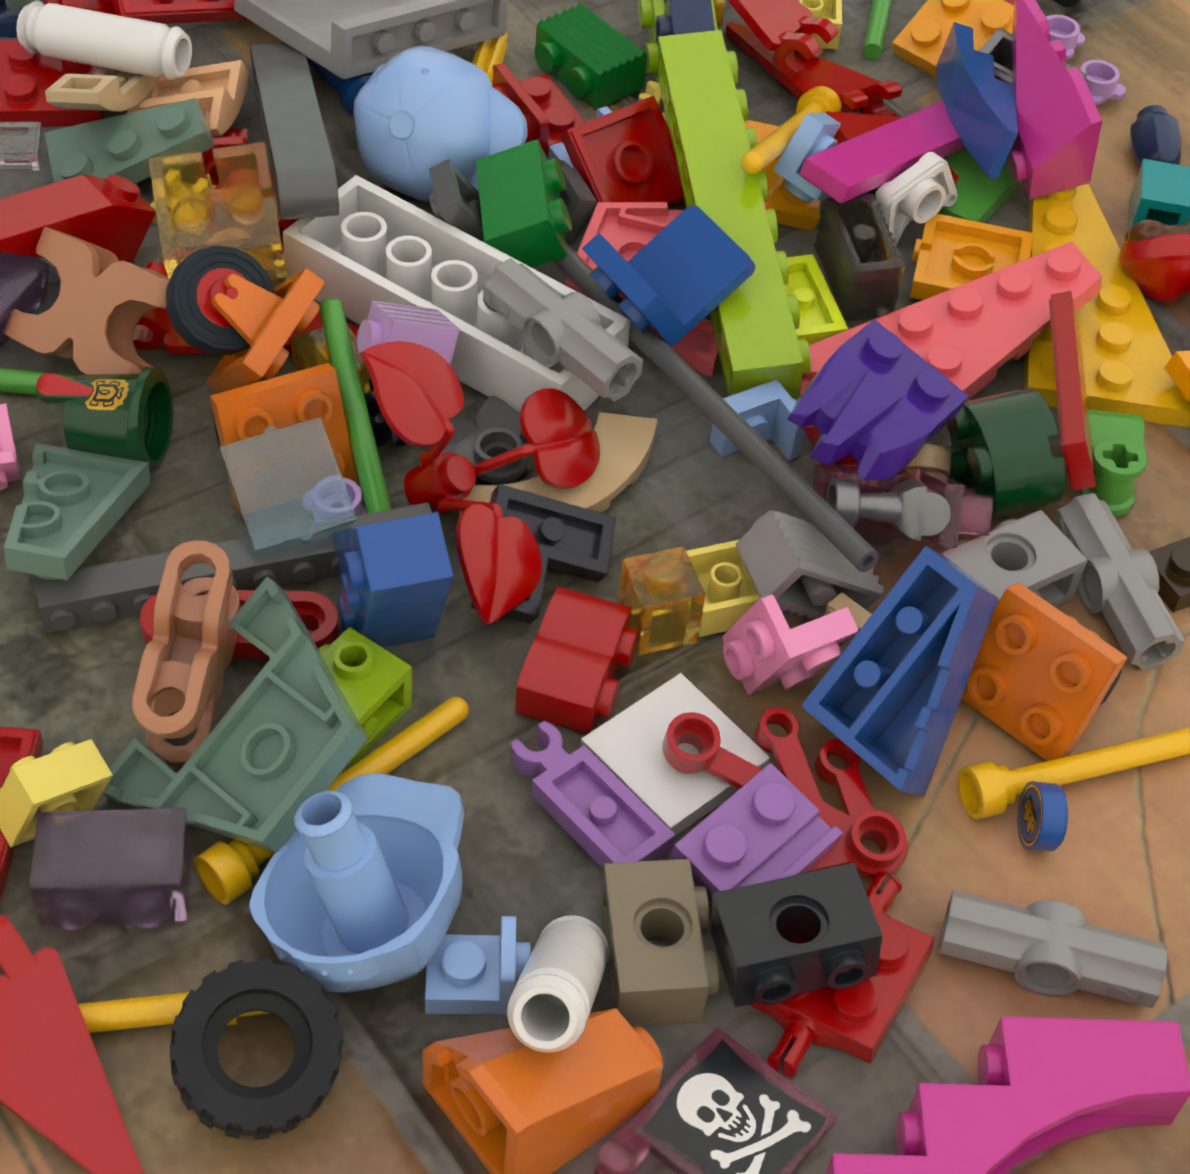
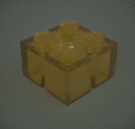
M265 142L213 149L214 161L221 189L210 190L201 151L148 158L162 257L169 278H171L174 269L191 253L214 245L235 247L253 256L268 272L270 279L288 277Z

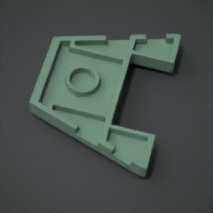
M266 577L228 625L270 657L267 664L179 772L174 770L149 747L134 738L109 768L113 776L102 794L119 804L277 852L296 829L294 816L297 808L312 795L326 791L368 737L289 596L274 581Z

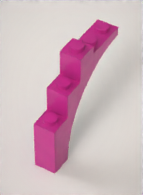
M1001 1016L989 1044H982L979 1049V1085L919 1083L908 1111L899 1112L897 1117L896 1145L898 1155L833 1153L826 1174H1007L1014 1167L1062 1142L1113 1128L1170 1125L1190 1095V1077L1179 1022Z

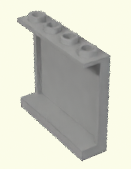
M234 0V10L344 80L376 71L379 66L386 64L394 56L411 47L427 46L442 51H449L503 36L506 32L508 0Z

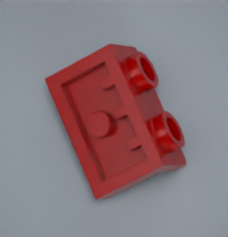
M504 63L493 65L492 87L500 91L520 108L527 121V138L525 143L538 139L547 159L549 146L561 143L560 135L586 123L547 74L528 77L518 81Z

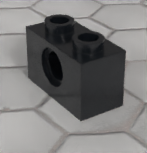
M855 863L712 893L711 935L735 1007L753 1003L775 1005L790 999L798 993L825 987L847 989L860 984L866 978L877 976L883 935ZM799 938L806 940L807 943H792L786 939Z

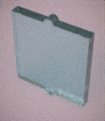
M321 417L278 430L274 426H267L264 429V434L220 447V453L255 553L297 540L308 544L312 541L313 535L356 522V516Z

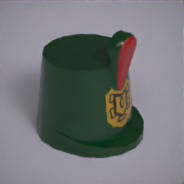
M144 367L140 374L77 375L73 380L55 373H47L37 380L36 391L43 402L49 404L64 403L63 427L69 449L149 462V467L157 468L164 460L172 434L173 398L170 384L161 368Z

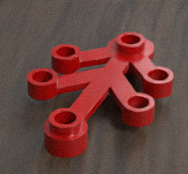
M781 707L766 710L755 729V738L758 745L765 751L774 754L780 772L820 810L818 816L831 829L836 826L843 832L838 843L805 873L855 863L859 875L873 878L878 871L887 872V876L895 873L907 856L908 842L901 823L893 815L882 810H874L857 768L860 761L859 755L840 739H832L822 746L815 759L814 767L818 777L825 783L836 786L844 812L823 802L797 737L799 722L796 716L789 710ZM695 712L680 714L668 726L662 743V751L666 761L679 772L692 774L704 770L740 789L763 770L720 747L721 738L717 725L703 714ZM777 724L785 729L787 736L777 737L768 730L767 725ZM682 743L691 744L698 749L699 755L685 753L678 745ZM827 756L840 757L846 763L847 768L838 769L833 767L827 760ZM871 840L880 847L881 854L869 851L862 845L861 841Z

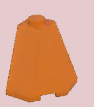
M616 1008L590 1013L579 1039L570 1047L558 1052L545 1053L530 1049L516 1038L511 1028L436 1041L422 1050L423 1086L491 1174L553 1173L655 1101L658 1097L664 1065L660 1049L651 1035L640 1026L632 1028Z

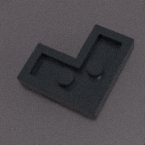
M499 484L493 490L490 503H498L501 506L502 518L509 516L517 517L529 527L539 546L542 559V573L536 589L526 600L511 609L503 617L529 624L539 617L547 568L597 582L608 574L616 517ZM472 601L471 608L475 609V606Z

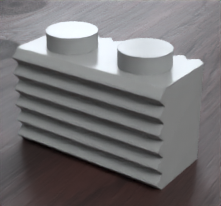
M769 510L765 515L757 519L752 528L736 543V550L759 598L761 599L772 594L781 611L788 610L790 614L796 612L798 617L805 615L807 619L813 617L815 620L825 616L827 604L841 592L866 610L883 594L884 586L878 584L879 576L873 575L874 567L866 572H860L812 523L782 512Z

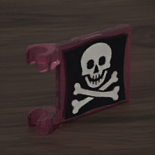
M717 1027L630 1123L604 1143L598 1154L597 1160L599 1164L595 1167L594 1174H634L648 1152L676 1174H794L835 1125L837 1116Z

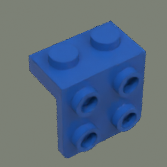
M695 205L684 209L628 262L600 233L582 248L597 266L589 275L612 300L621 293L625 299L618 306L641 331L651 325L671 347L680 341L755 271V263L750 256L708 215Z

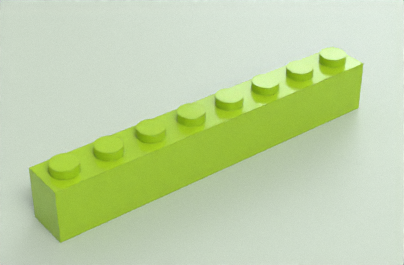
M722 30L659 36L658 80L686 207L698 206L755 263L754 273L710 312L728 397L777 379L792 399H798L802 375L810 374L811 372L810 350L806 339L798 340L795 329H798L800 324L799 306L796 295H787L785 285H788L789 281L788 262L785 251L776 252L774 243L778 240V225L775 210L766 209L764 204L768 196L765 170L763 168L756 174H749L741 166L743 155L757 145V138L753 127H745L744 122L748 118L745 90L736 89L735 83L738 82L735 51H726Z

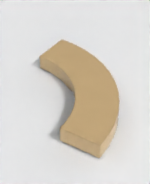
M599 412L597 423L594 427L600 444L599 462L592 476L576 487L557 489L546 485L539 476L502 485L602 513L610 508L611 501L628 485H633L644 470L653 449L658 419ZM474 485L469 496L463 500L490 502L491 494L498 485Z

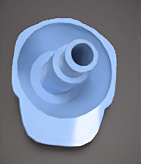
M416 46L397 54L386 64L376 69L354 100L355 137L359 157L366 173L381 184L426 203H430L429 195L434 193L429 168L449 159L478 190L475 160L525 144L527 138V121L520 108L500 91L492 87L489 77L483 70L462 58L434 47Z
M376 773L359 775L342 784L336 791L326 790L304 800L297 808L294 816L296 829L268 862L253 889L249 903L254 921L266 935L279 960L285 964L289 963L301 968V974L310 980L314 977L323 986V989L333 993H353L373 989L418 975V972H421L428 964L442 941L461 899L462 868L457 849L464 821V808L460 794L450 786L418 782Z

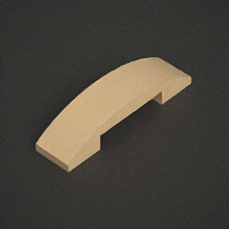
M103 67L93 75L65 74L45 90L46 101L61 109L125 111L139 104L152 90L158 78Z

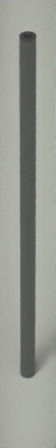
M566 243L568 256L553 262L590 299L629 319L618 306L623 299L618 295L612 300L589 275L593 269ZM631 321L629 339L860 572L870 570L878 561V552L650 326L641 331Z

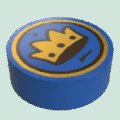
M1031 781L1027 783L1022 791L1018 806L1017 824L1019 838L1025 849L1052 852L1063 842L1068 824V803L1064 791L1056 783Z

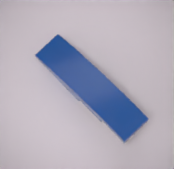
M954 22L936 65L939 92L948 116L966 149L988 177L998 179L1018 134L1015 85L995 79L993 55L974 50L973 28Z

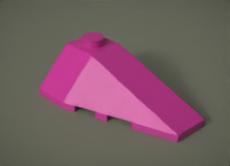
M1015 0L1012 32V84L1015 85L1018 134L1013 143L1012 150L1009 152L1007 161L1013 180L1015 182L1022 181L1030 200L1090 183L1102 119L1078 67L1067 69L1064 60L1066 58V48L1061 40L1058 39L1050 42L1048 20L1036 0Z

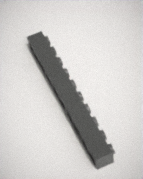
M429 502L213 544L219 546L227 554L233 573L232 585H234L236 590H256L266 577L274 581L279 587L299 583L304 584L341 575L332 532L429 514L432 511ZM171 551L77 569L67 581L60 579L46 580L34 577L33 580L44 633L67 631L71 628L107 623L112 620L140 615L141 608L145 602L158 593L166 560ZM205 563L193 564L184 572L181 584L184 585L194 578H214L215 570Z

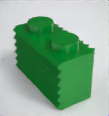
M579 2L576 8L571 6L568 11L564 9L561 14L556 12L553 18L548 16L545 21L540 19L536 27V45L534 48L537 64L543 71L549 72L550 75L554 74L556 80L560 79L563 85L567 84L568 89L574 96L581 98V100L585 99L588 105L592 104L594 111L644 88L647 54Z

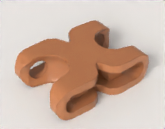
M44 227L36 247V253L56 266L61 280L59 297L49 310L39 315L13 309L4 329V334L37 352L48 355L55 354L59 357L73 360L78 369L86 375L140 374L144 367H153L137 354L133 342L135 325L144 313L155 308L166 309V288L170 278L157 271L142 268L126 261H119L113 252L69 234Z
M194 540L184 542L176 546L166 560L155 602L153 617L154 635L152 641L146 645L143 652L132 697L133 713L141 729L146 732V738L151 750L173 767H183L217 725L224 691V671L232 660L238 635L228 625L242 607L238 592L234 585H232L233 573L230 561L223 549L208 541ZM205 563L215 570L214 578H194L184 585L181 584L184 572L193 564ZM197 728L195 737L186 745L175 747L165 741V739L185 737Z

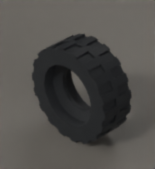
M258 958L257 962L244 963L243 960L229 963L228 968L217 973L214 970L202 979V985L196 991L191 989L183 1000L182 1009L179 1015H176L172 1027L170 1044L171 1074L174 1085H177L181 1094L180 1099L188 1110L192 1109L200 1117L199 1121L208 1128L212 1129L214 1126L226 1131L225 1136L240 1139V1135L254 1136V1140L270 1138L271 1134L280 1131L286 1133L296 1128L306 1117L310 1118L320 1107L327 1094H329L339 1072L343 1057L341 1056V1048L344 1042L343 1028L338 1025L336 1018L338 1010L333 1000L328 1001L322 992L323 986L314 977L310 980L301 974V968L289 963L286 966L272 963L273 959ZM251 1011L268 1012L280 1018L290 1029L295 1044L293 1062L288 1071L279 1080L262 1087H248L232 1080L222 1069L217 1053L219 1037L226 1025L235 1017Z

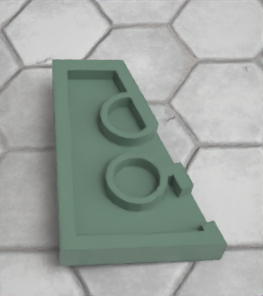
M196 98L44 132L54 183L79 175L107 179L108 175L114 174L136 184L164 171L169 163L177 165L215 147L206 113Z
M35 443L32 452L33 467L31 471H26L23 481L24 497L22 503L16 505L3 547L6 569L33 574L46 580L60 579L67 581L151 484L149 462Z

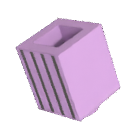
M371 301L368 319L362 321L358 330L357 348L360 354L371 346L385 342H412L437 352L451 366L459 328L438 309Z

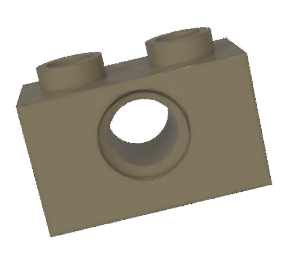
M690 859L604 863L600 908L603 933L609 947L607 967L612 1009L616 1008L632 1027L701 1023L707 995L718 992L719 971L715 950L703 949L701 930L708 928V898L705 886H694ZM663 938L670 941L673 945L666 947L656 946L648 942L647 939Z

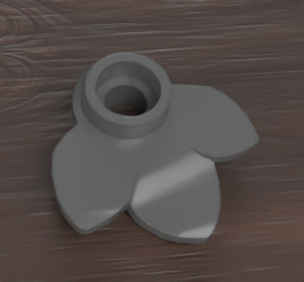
M490 396L479 408L475 421L454 417L449 419L455 428V434L441 454L454 453L462 455L472 465L520 447L524 445L521 440L523 432L520 426V415L503 400ZM528 456L476 477L490 483L511 482L519 478L527 469Z

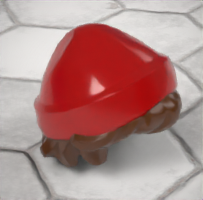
M1190 219L1186 225L1169 226L1155 220H1143L1133 225L1126 233L1119 254L1120 265L1138 285L1139 289L1150 299L1160 304H1174L1190 294Z

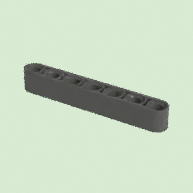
M285 42L250 44L255 94L280 220L338 216L339 197L336 171L306 56Z

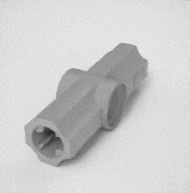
M511 258L495 266L493 274L483 284V300L521 330L526 348L533 358L543 366L552 367L560 362L601 397H608L613 402L627 395L634 382L641 376L643 359L602 327L598 311L585 295L579 292H571L566 296H562L522 263L518 264Z
M1095 493L1076 496L1069 504L1058 509L1053 523L1088 560L1077 587L1081 602L1089 612L1103 613L1124 654L1128 657L1129 663L1137 665L1140 671L1161 667L1164 662L1179 655L1185 640L1158 595L1159 574L1151 554L1144 548L1132 549L1106 502L1099 500Z
M952 890L947 904L938 945L940 954L1014 972L1015 979L1022 987L1039 995L1051 997L1067 996L1080 989L1150 1008L1154 1007L1160 996L1168 957V950L1165 949L1164 943L1089 925L1088 919L1081 910L1064 902L1053 900L1037 901L1028 905L1025 909Z

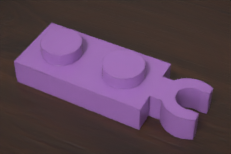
M546 721L538 724L537 741L545 748L544 750L538 752L531 751L518 739L511 742L510 760L513 767L522 775L534 778L532 780L531 796L603 869L604 863L660 860L672 851L676 834L585 745L569 755L562 748L563 741L559 730Z

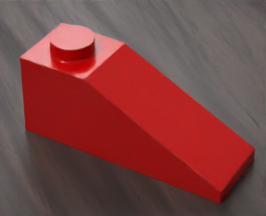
M110 174L105 179L79 175L0 199V252L44 258L36 253V247L43 228L48 227L113 252L119 261L133 263L156 211L139 195V187L122 176Z

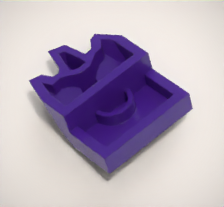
M873 319L842 344L827 360L799 396L787 420L800 427L814 425L820 430L821 436L809 457L830 466L850 454L857 460V474L863 481L892 479L918 455L926 441L961 410L969 396L953 384L943 373L936 370L904 344L898 336Z

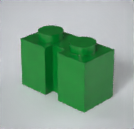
M538 139L475 160L484 242L531 268L567 257L564 233L571 231L572 225L567 207L563 199L559 198V192L566 190V183L558 160L556 158L547 159Z

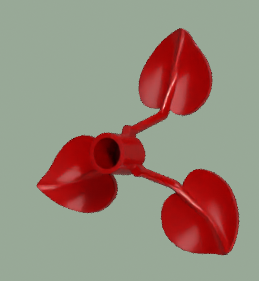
M393 341L371 346L363 350L359 355L370 373L376 400L387 424L401 440L409 445L418 447L432 445L429 450L420 454L419 459L422 464L410 469L404 478L406 498L411 505L429 502L432 513L438 511L444 515L451 511L462 512L456 525V546L464 579L482 624L488 625L496 622L511 609L526 600L538 586L542 573V559L539 546L533 533L521 519L513 516L502 518V509L498 503L463 499L471 493L472 487L476 482V476L534 454L538 475L546 485L557 489L576 487L587 481L598 465L600 444L597 433L592 428V422L588 415L574 399L558 389L544 388L530 394L525 399L520 410V426L529 444L522 445L475 465H472L462 455L454 453L441 454L455 434V428L449 419L457 415L464 405V394L456 373L440 354L420 344Z

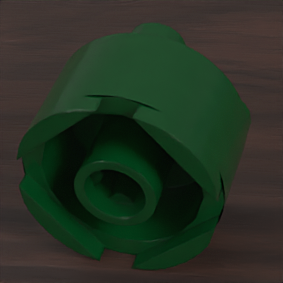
M1033 388L1026 390L1015 389L967 401L961 410L946 423L951 438V446L945 447L951 452L950 475L947 477L951 482L961 480L965 488V509L972 523L975 524L1044 507L1047 504L1061 500L1065 489L1066 477L1064 456L1052 458L1048 440L1049 437L1057 436L1059 433L1050 408L1037 390Z

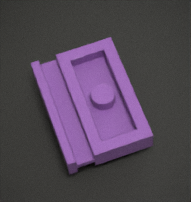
M770 763L674 845L669 857L672 860L690 859L693 881L698 886H705L707 895L712 899V893L805 873L838 843L843 832L836 826L831 829L818 816L820 810Z

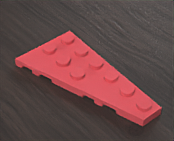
M1069 242L875 320L888 331L898 336L904 344L969 396L968 401L996 378L997 369L1011 358L1018 360L1031 349L1032 341L1047 328H1051L1049 308L1051 294L1072 291L1075 311H1078L1100 293L1103 276L1073 242ZM871 321L809 345L811 372L810 374L802 375L800 395L836 350ZM857 463L840 465L848 478L858 483L860 489L871 481H863L857 474Z

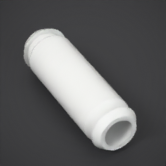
M34 1L25 5L17 19L16 31L18 41L31 54L40 52V54L46 57L155 78L165 75L168 80H174L183 76L191 62L192 44L190 37L178 26L170 29L166 24L54 3L44 5L41 1Z
M569 915L557 918L549 923L540 934L510 996L507 1006L509 1026L516 1038L530 1049L545 1053L558 1052L574 1044L584 1031L609 957L607 939L603 931L591 920L581 916Z

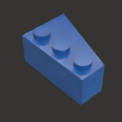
M438 512L332 532L341 571L340 586L342 595H337V607L343 633L351 627L382 648L434 638L453 580V572Z
M925 546L801 706L901 792L925 796L998 597L950 559Z

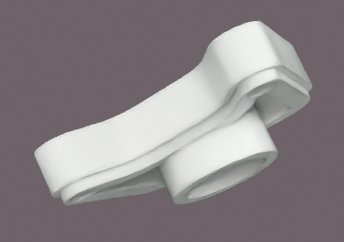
M928 152L913 166L892 181H888L879 187L874 196L871 239L885 250L894 248L910 221L914 220L919 224L928 222L940 211L942 206L949 207L956 202L958 197L957 190L946 160L934 152Z

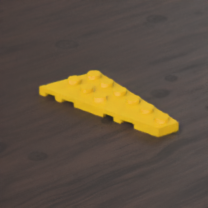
M1089 184L1030 199L1028 232L1034 233L1030 258L1073 242L1103 276L1100 293L1076 311L1081 335L1088 409L1141 414L1145 422L1190 428V403L1182 397L1179 387L1165 370V366L1172 358V355L1138 285L1120 265V248ZM1047 328L1032 341L1031 349L1024 354L1023 389L1033 388L1037 390L1046 401L1048 407L1058 408L1051 328Z

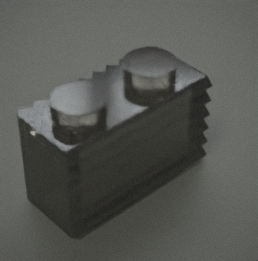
M861 194L844 203H839L832 197L826 198L822 202L824 208L820 210L822 217L819 218L821 225L817 227L819 233L816 235L817 242L814 246L844 319L847 321L876 319L894 312L906 263L901 261L903 255L898 253L899 247L895 246L896 240L892 239L893 233L888 231L889 225L885 224L886 218L882 217L883 211L879 209L880 204L876 202V196Z

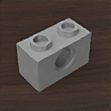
M1042 510L1018 520L1008 519L999 524L993 531L970 541H957L941 554L998 597L997 604L1006 588L1019 582L1055 608L1073 600L1088 561Z

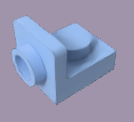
M824 112L807 113L773 169V171L786 179L784 187L791 194L806 202H811L813 199L832 198L800 175L806 157L837 145V140L833 137L841 124Z
M777 379L723 398L765 441L772 439L788 460L800 456L805 431L803 427L787 420L797 400L791 398ZM712 423L709 441L719 455L723 457L739 451Z
M516 916L501 917V936L444 935L426 966L425 1014L507 1015L510 996L530 957V942H516Z

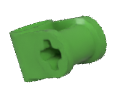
M1088 409L1096 487L1080 489V495L1095 493L1099 500L1106 502L1114 517H1121L1132 509L1135 500V479L1145 472L1148 458L1144 444V418L1141 414Z

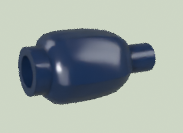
M1159 105L1147 106L1140 110L1137 114V120L1130 128L1132 151L1139 169L1143 159L1179 165L1181 162V135L1178 120L1168 114L1164 107Z

